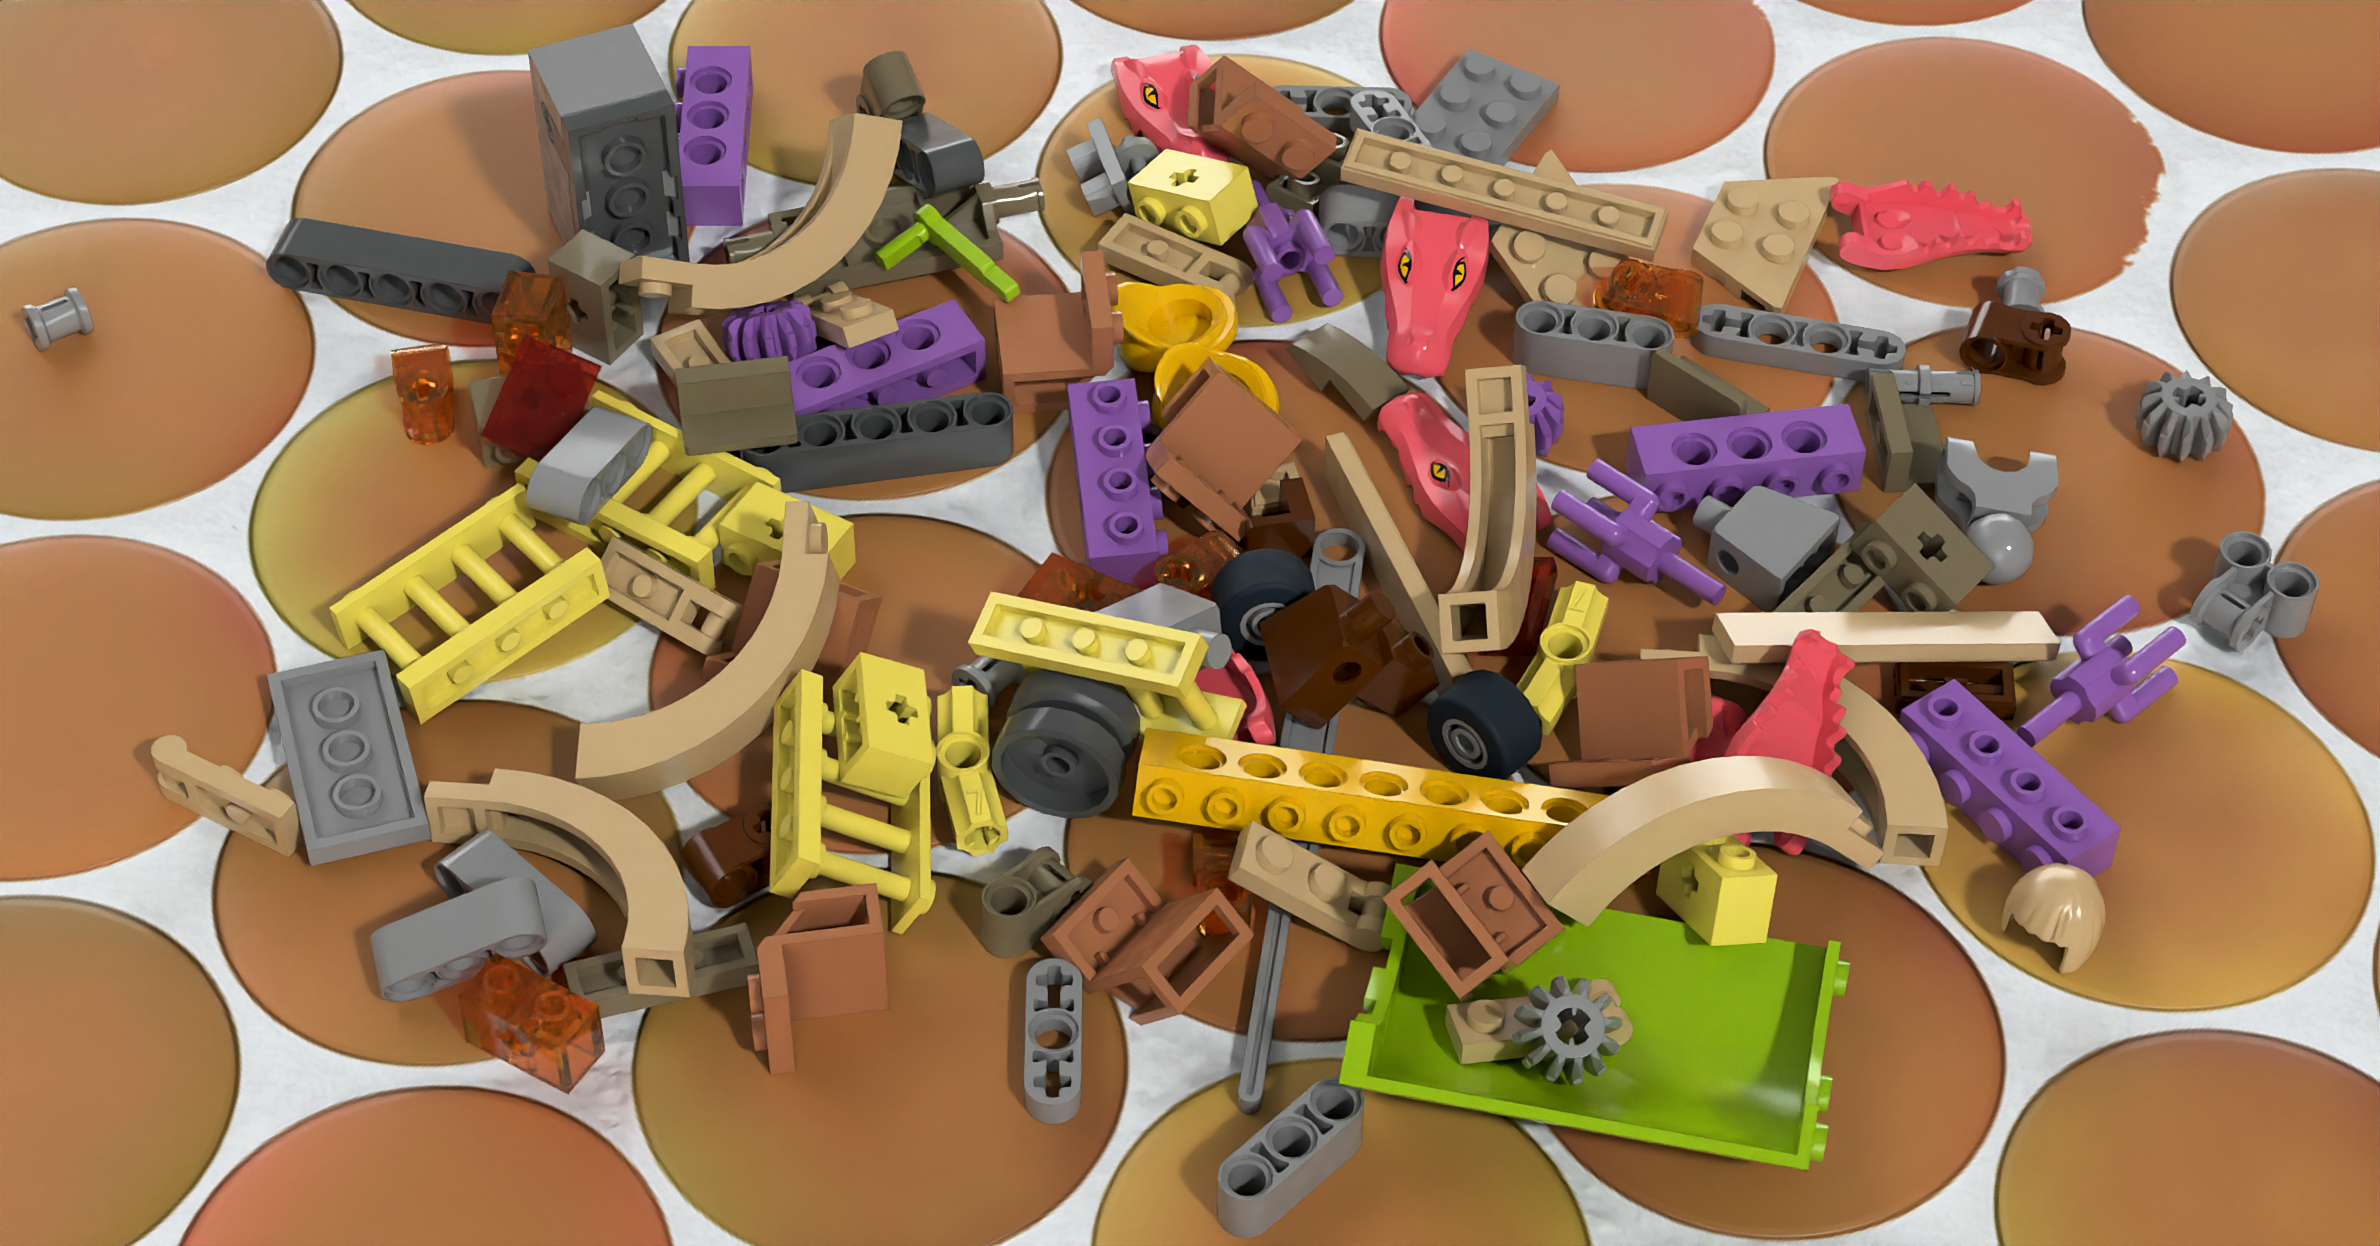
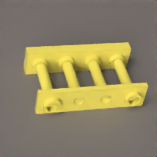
M598 390L592 396L593 407L599 406L651 424L652 441L644 463L586 525H579L532 508L534 518L602 552H605L612 536L624 539L714 590L716 585L712 551L720 544L719 523L757 481L781 491L780 478L774 476L763 467H756L727 452L688 456L685 454L682 430L637 409L627 401H620ZM528 457L514 471L516 484H522L527 490L530 478L539 462ZM659 467L683 478L648 514L640 513L623 504ZM704 490L729 501L694 537L686 536L668 527Z
M520 483L500 496L492 498L483 507L360 588L349 592L342 600L329 608L340 641L347 650L370 637L402 669L401 672L396 674V678L407 711L420 724L435 716L610 597L601 560L588 547L564 561L532 530L536 526L532 508L528 507L526 503L527 490ZM511 542L545 574L520 592H517L485 561V559ZM464 573L498 606L472 624H469L437 592ZM416 605L450 637L449 640L425 656H421L389 624Z
M991 591L968 641V644L977 655L1019 663L1028 675L1040 669H1047L1113 683L1131 699L1140 716L1139 739H1144L1146 728L1233 740L1247 707L1242 699L1200 690L1194 680L1209 646L1202 635Z
M801 669L774 705L769 892L792 899L809 878L814 879L818 875L852 886L876 883L878 894L891 898V931L902 935L919 914L924 915L930 909L936 892V883L931 879L930 775L922 778L905 799L840 782L839 760L828 757L826 749L822 748V734L837 739L835 713L829 711L828 705L823 702V676ZM822 780L891 803V824L828 804L826 797L821 795ZM821 827L891 850V872L826 851L825 844L821 843Z

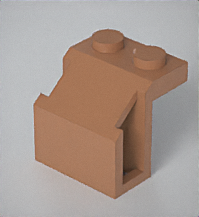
M1225 55L1190 84L1187 127L1245 166H1248V168L1266 180H1274V175L1286 174L1292 179L1301 180L1336 151L1337 136L1305 115L1303 108ZM1215 81H1216V91H1214L1213 89L1210 88V86H1211Z
M1103 250L1081 252V292L1016 296L1008 303L1001 297L993 298L994 337L1001 395L1010 400L1013 406V414L1069 410L1068 384L1090 382L1095 376H1105L1114 368V344L1124 343L1123 317L1121 310L1111 311V306L1118 305L1116 272L1106 273Z
M1208 357L1164 407L1161 418L1168 425L1148 447L1145 458L1155 473L1150 480L1162 493L1174 502H1177L1183 496L1197 507L1192 515L1206 529L1216 536H1219L1225 530L1239 542L1245 536V524L1250 519L1243 507L1300 444L1302 439L1291 424L1212 358Z
M781 559L756 563L731 652L706 657L700 677L701 680L708 682L719 674L740 653L753 636L773 597L779 576ZM841 581L839 583L837 605L829 635L811 671L823 676V702L828 705V710L834 704L832 690L834 684L860 652H867L882 596Z
M1708 656L1576 664L1575 673L1582 760L1549 764L1550 786L1574 788L1576 791L1611 795V786L1627 787L1650 775L1690 763V751L1697 738H1708L1713 729Z
M1489 830L1440 868L1433 860H1430L1382 898L1463 1003L1474 997L1471 992L1499 969L1507 975L1565 931L1559 920ZM1431 879L1436 887L1405 906L1402 900L1426 881Z
M1127 857L1116 861L1040 939L1055 958L1064 959L1080 970L1083 990L1090 994L1101 990L1107 991L1134 1008L1135 1011L1128 1018L1142 1026L1180 1015L1255 934L1218 887L1165 904ZM1212 910L1215 911L1230 930L1203 939L1200 943L1188 937L1192 930Z
M876 883L800 892L792 902L793 911L773 936H765L757 946L759 973L747 975L754 1049L755 1051L767 1050L770 1075L796 1072L791 1021L889 1009L884 930Z

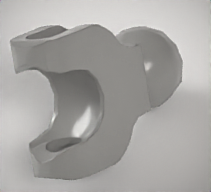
M1947 436L1937 464L1934 500L1935 504L1946 516L1956 523L1970 541L1994 564L1995 568L1981 581L1989 585L2008 584L2022 577L2031 566L2035 548L2031 533L2038 530L2045 523L2048 515V501L2055 495L2059 484L2057 458L2053 454L2029 451L2027 467L2017 472H2002L1989 467L1979 459L1974 441Z

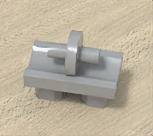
M1101 117L1086 123L1092 139L1068 149L1067 153L1081 182L1106 172L1080 184L1086 201L1095 217L1120 205L1125 213L1136 216L1127 182L1159 155V152L1152 140L1133 135L1124 137L1122 143L1116 148L1110 140Z

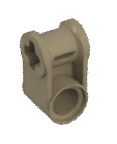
M896 50L886 52L873 58L865 65L860 93L856 98L857 113L895 120L922 114L926 98L905 52Z
M1045 846L1033 851L1023 862L1002 876L991 880L984 887L981 894L980 922L982 945L991 954L1003 958L1019 957L1027 953L1041 941L1040 938L1093 883L1086 877H1076L1060 864L1059 854L1051 847Z

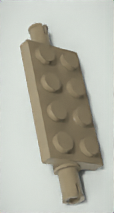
M1034 177L1031 180L992 187L990 182L934 196L926 194L915 186L888 190L872 222L850 251L822 276L793 292L792 296L795 298L808 293L813 297L824 293L826 286L839 281L845 282L850 290L961 268L943 250L929 241L925 242L887 271L875 259L874 253L915 223L912 216L913 212L926 203L933 206L948 223L993 261L1003 259V242L996 224L999 223V218L1045 210L1042 186L1039 184V179ZM805 207L768 214L769 231L734 238H724L723 246L727 264L743 261L764 250L794 223Z

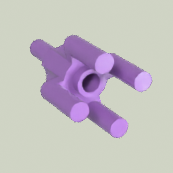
M1252 181L1259 208H1257L1253 219L1246 224L1243 239L1257 265L1253 272V283L1272 320L1276 323H1282L1291 318L1292 309L1279 287L1278 281L1281 277L1290 276L1299 271L1309 275L1325 305L1335 306L1339 304L1343 299V292L1327 263L1333 260L1335 251L1314 213L1306 208L1294 213L1293 209L1282 208L1277 202L1271 203L1261 183Z
M1596 459L1587 471V478L1628 503L1629 506L1626 510L1620 513L1595 497L1584 503L1565 490H1561L1553 499L1551 504L1552 510L1602 541L1601 554L1560 528L1554 530L1550 535L1547 547L1602 583H1613L1617 580L1622 569L1625 568L1645 582L1651 581L1654 584L1666 575L1713 606L1717 605L1725 595L1726 586L1678 556L1682 545L1681 538L1651 520L1659 507L1658 496L1601 459Z
M2124 595L2074 634L2073 645L2080 658L2053 678L2050 689L2055 700L2017 729V735L2030 747H2034L2068 719L2078 725L2083 721L2093 723L2108 710L2116 722H2130L2177 685L2178 677L2176 673L2168 666H2161L2134 688L2135 683L2186 644L2183 632L2177 627L2170 626L2132 657H2127L2133 651L2132 644L2121 634L2116 635L2105 644L2104 640L2140 613L2138 602L2132 596Z

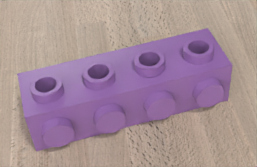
M1135 378L1068 384L1069 423L1090 594L1141 590L1159 584V565L1169 564L1166 530H1155L1154 520H1163L1161 491L1156 486L1149 487L1148 477L1155 475L1145 458L1148 447L1152 443H1143L1142 434L1151 433L1148 400L1138 401Z
M1957 680L1949 681L1901 710L1899 723L1910 734L1924 754L1937 779L1943 798L1949 804L1957 806L1980 827L1985 837L1992 843L2000 845L2023 867L2026 874L2045 864L2061 863L2083 869L2094 877L2111 866L2121 827Z

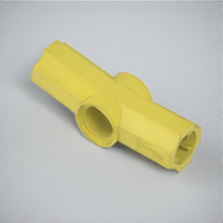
M1575 581L1573 585L1560 588L1548 627L1540 635L1539 651L1516 685L1535 710L1539 718L1542 735H1550L1571 699L1577 698L1575 665L1591 663L1609 604V598L1602 595L1594 584Z
M973 685L952 686L947 693L937 696L936 758L938 795L946 805L957 849L970 852L972 856L993 853L1001 843L1008 841V827L990 766L988 695L975 690Z

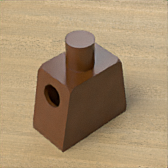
M1334 584L1324 585L1259 623L1280 708L1319 730L1381 672L1384 660L1377 632L1396 618V612L1392 603L1382 592L1373 590L1359 600Z

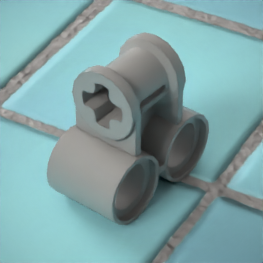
M2246 531L2232 532L2226 535L2220 542L2210 582L2196 598L2189 618L2197 625L2206 623L2229 638V645L2238 652L2246 649L2263 630L2279 638L2297 637L2308 626L2319 589V579L2316 573L2301 563L2288 561L2280 562L2276 565L2271 564L2272 549L2269 543L2261 536Z

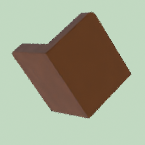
M1303 478L1280 480L1279 512L1248 516L1250 519L1245 524V536L1239 541L1242 553L1267 548L1286 551L1299 559L1312 557L1315 515Z

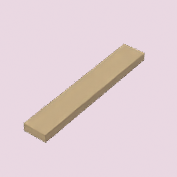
M1357 128L1341 167L1340 175L1341 181L1650 262L1654 260L1669 209L1359 128Z
M1341 432L1325 436L1323 476L1351 530L1363 539L1365 543V556L1386 597L1392 603L1403 629L1408 632L1416 631L1420 633L1431 645L1435 655L1432 662L1440 683L1435 690L1439 696L1473 670L1464 653L1442 654L1439 606L1348 435Z
M2039 611L1716 613L1712 626V632L1732 664L1786 663L1794 639L1800 631L1806 629L1821 631L1820 635L1823 638L1837 643L1841 653L1852 659L1854 663L2056 660L2061 645Z

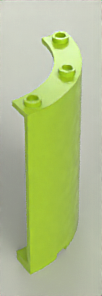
M1396 863L1390 891L1418 871L1420 867ZM1429 879L1402 900L1405 906L1436 887V885ZM1545 902L1565 928V931L1507 975L1499 969L1471 992L1474 997L1465 1003L1483 999L1496 1000L1529 996L1528 992L1536 985H1540L1550 993L1551 981L1557 976L1565 977L1570 991H1573L1576 984L1583 978L1590 981L1596 979L1611 981L1620 996V1008L1626 1011L1633 1025L1632 1037L1620 1046V1050L1616 1055H1601L1606 1066L1605 1072L1595 1077L1584 1069L1583 1082L1577 1086H1570L1565 1078L1563 1068L1556 1081L1551 1084L1544 1082L1543 1071L1546 1062L1543 1060L1529 1069L1522 1064L1524 1058L1460 1064L1445 1026L1446 1005L1463 1002L1456 996L1387 906L1380 937V945L1384 946V949L1390 950L1386 969L1373 966L1363 1004V1010H1367V1014L1358 1013L1355 1020H1350L1339 1085L1805 1172L1809 1169L1810 1161L1823 1162L1829 1124L1819 1123L1816 1120L1818 1113L1827 1114L1833 1076L1821 1074L1832 996L1844 998L1850 961L1838 959L1841 942L1828 940L1827 947H1820L1767 937L1766 943L1710 946L1685 922L1605 908L1592 924L1587 927Z

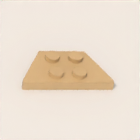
M1552 149L1544 154L1533 172L1535 175L1577 185ZM1505 223L1501 224L1491 240V254L1526 303L1548 301L1654 316L1664 321L1669 316V313L1627 255Z
M1836 177L1725 181L1692 250L1691 265L1708 277L1719 280L1724 288L1738 299L1748 294L1765 307V311L1784 314L1832 207L1830 189L1832 185L1839 183L1840 179Z

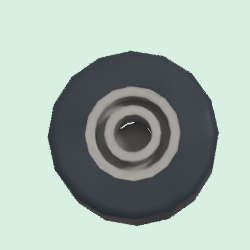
M1267 548L1253 550L1229 560L1216 573L1211 586L1212 602H1215L1220 610L1222 634L1229 637L1232 649L1235 653H1240L1243 658L1267 661L1268 658L1259 623L1314 592L1315 586L1312 573L1305 563L1286 551Z
M1484 669L1468 672L1439 695L1428 708L1426 724L1430 739L1440 757L1455 773L1507 780L1540 750L1542 730L1535 710L1517 686L1498 673Z

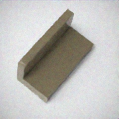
M1663 348L1658 349L1652 355L1647 399L1681 421L1770 412V408L1683 355L1678 358Z
M788 356L675 369L686 455L695 456L788 445L798 442Z
M1894 373L1872 374L1865 416L1883 491L1906 492L1915 483L1923 491L1935 490L1936 469L1943 445L1933 406L1931 404L1929 406H1918V403L1901 404Z

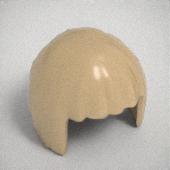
M2045 864L2029 871L2013 886L2006 899L2002 913L2001 930L2005 931L2008 922L2015 918L2017 923L2025 927L2028 933L2036 934L2040 940L2054 942L2058 947H2065L2059 971L2062 974L2071 973L2087 961L2098 944L2106 919L2104 899L2094 878L2083 869L2069 864Z

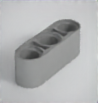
M1532 301L1522 305L1516 313L1512 360L1515 365L1521 364L1526 366V372H1531L1532 374L1648 390L1652 355L1660 348L1672 353L1674 330L1669 323L1654 316L1548 301Z
M599 406L593 407L534 469L526 494L528 507L584 526L589 523L644 463L652 441L651 424Z
M484 829L434 865L436 878L450 899L506 878L523 877L535 882L548 941L547 945L540 951L519 960L540 977H548L562 967L564 963H567L596 942L595 928L584 910L490 830Z
M523 877L506 878L387 924L375 930L370 936L380 994L384 1000L390 1002H405L425 997L534 954L544 948L548 941L536 884L533 880Z
M1329 1077L1318 1081L1223 1162L1219 1168L1217 1182V1218L1225 1231L1243 1238L1255 1237L1264 1233L1357 1152L1362 1141L1365 1105L1361 1089L1339 1085L1340 1077ZM1241 1194H1250L1253 1196H1242Z

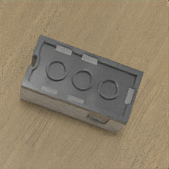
M633 23L528 50L548 212L563 244L565 245L578 232L584 229L634 253L635 258L648 256L690 263L675 105Z

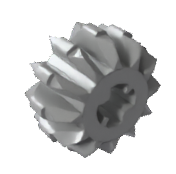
M2187 370L2179 378L2171 373L2164 372L2160 380L2149 381L2147 387L2143 390L2135 415V420L2137 421L2136 428L2141 431L2142 444L2157 446L2159 457L2171 453L2177 455L2181 463L2188 455L2204 461L2210 452L2220 451L2222 445L2226 442L2233 420V404L2227 401L2226 388L2211 387L2209 376L2199 380L2192 378Z
M1557 976L1551 981L1550 993L1540 985H1536L1528 992L1534 1007L1521 1005L1515 1010L1514 1017L1530 1028L1522 1029L1513 1034V1044L1520 1046L1531 1044L1534 1051L1524 1057L1522 1064L1529 1069L1541 1060L1546 1062L1543 1071V1081L1549 1084L1556 1081L1562 1068L1570 1086H1577L1583 1082L1584 1069L1591 1075L1598 1077L1606 1071L1601 1055L1614 1056L1620 1050V1045L1614 1039L1604 1035V1033H1611L1621 1028L1622 1020L1616 1016L1603 1018L1601 1011L1609 1006L1612 998L1609 994L1605 993L1593 1002L1589 1000L1591 981L1588 979H1581L1571 994L1565 977ZM1571 1019L1577 1025L1578 1030L1573 1034L1572 1038L1563 1043L1555 1032L1560 1029L1562 1024Z

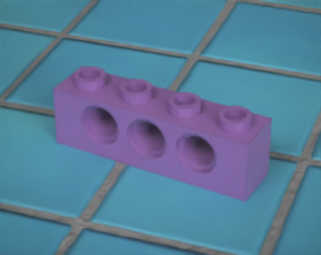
M688 46L686 67H677L676 72L677 98H683V102H674L677 133H680L678 146L686 226H743L753 97L750 46Z
M955 299L897 320L898 331L852 348L834 344L789 361L795 415L938 398L986 379L985 339Z
M1849 404L1630 427L1626 470L1631 479L1658 496L1659 507L1655 513L1673 512L1698 508L1701 501L1708 495L1727 505L1736 504L1754 486H1763L1793 498L1859 491L1866 449Z

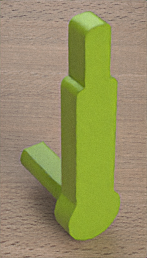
M927 203L913 212L912 216L915 223L874 253V257L879 265L887 271L925 242L929 241L943 250L982 285L989 287L1005 302H1010L1021 293L1018 284L996 266L988 255L948 223L933 206Z

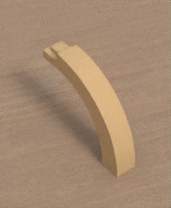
M851 113L830 120L827 151L814 192L794 223L764 250L737 263L718 265L640 256L620 262L618 284L638 287V295L642 297L669 298L668 313L703 315L723 313L770 302L791 294L815 281L836 265L850 251L872 222L893 176L900 147L903 121L860 113Z
M1521 364L1465 369L1470 444L1469 519L1463 561L1456 582L1446 594H1438L1442 654L1506 649L1515 640L1524 619L1534 563L1537 479L1534 424L1529 422L1526 366Z
M809 501L785 502L782 556L774 594L762 621L740 653L705 685L668 706L637 717L617 721L580 723L575 780L580 786L611 800H622L651 794L681 784L709 771L738 753L774 721V705L777 699L801 669L811 672L829 635L837 605L840 578L829 553H827V527L824 522L818 523Z
M1699 634L1697 651L1640 649L1639 659L1708 656L1711 696H1718L1737 703L1746 712V717L1748 718L1771 691L1786 663L1732 664L1716 637ZM1843 677L1840 683L1842 694L1837 703L1846 708V714L1840 722V726L1846 729V735L1834 746V751L1842 759L1837 769L1851 783L1871 818L1877 844L1885 852L1879 859V863L1940 867L1948 833V822L1945 803L1937 779L1928 761L1910 734L1890 712L1869 694Z
M1729 756L1679 765L1650 775L1620 789L1593 805L1566 825L1536 853L1521 871L1548 905L1589 927L1613 899L1649 870L1685 850L1714 839L1750 832L1798 834L1833 848L1869 871L1885 852L1869 835V832L1874 828L1872 823L1861 814L1863 810L1834 778L1812 767L1790 760L1766 756Z
M495 768L489 784L429 781L424 795V802L432 842L464 844L484 829H487L499 836L511 848L554 858L586 874L609 893L627 919V927L621 950L628 993L690 997L694 979L695 951L685 885L677 864L668 849L644 822L626 808L590 789L555 777L526 771Z

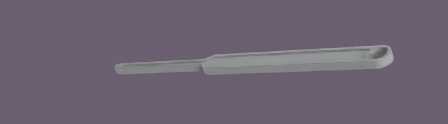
M1333 528L1322 532L1316 538L1310 565L1315 590L1324 585L1334 584L1359 599L1365 560V543L1360 535L1349 529ZM1341 545L1352 549L1356 555L1345 561H1336L1329 559L1322 552L1328 547ZM1341 710L1319 730L1286 711L1280 747L1334 755ZM1288 839L1318 856L1320 843ZM1270 901L1238 1087L1237 1106L1245 1114H1254L1261 1107L1292 913Z

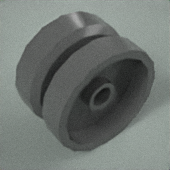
M1040 669L1024 677L1014 693L1007 711V721L1001 728L992 750V770L1001 786L1020 803L1043 814L1066 819L1093 817L1108 810L1118 797L1126 775V764L1132 757L1140 736V716L1131 699L1113 683Z

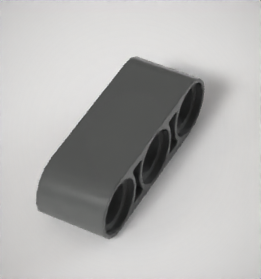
M929 112L899 119L903 122L894 174L930 196L982 183L985 176L983 157L979 146L971 136Z

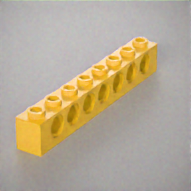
M1146 728L1138 765L1132 816L1234 831H1242L1253 820L1288 839L1444 862L1449 861L1489 830L1520 872L1523 873L1521 870L1548 841L1578 816L1610 795Z

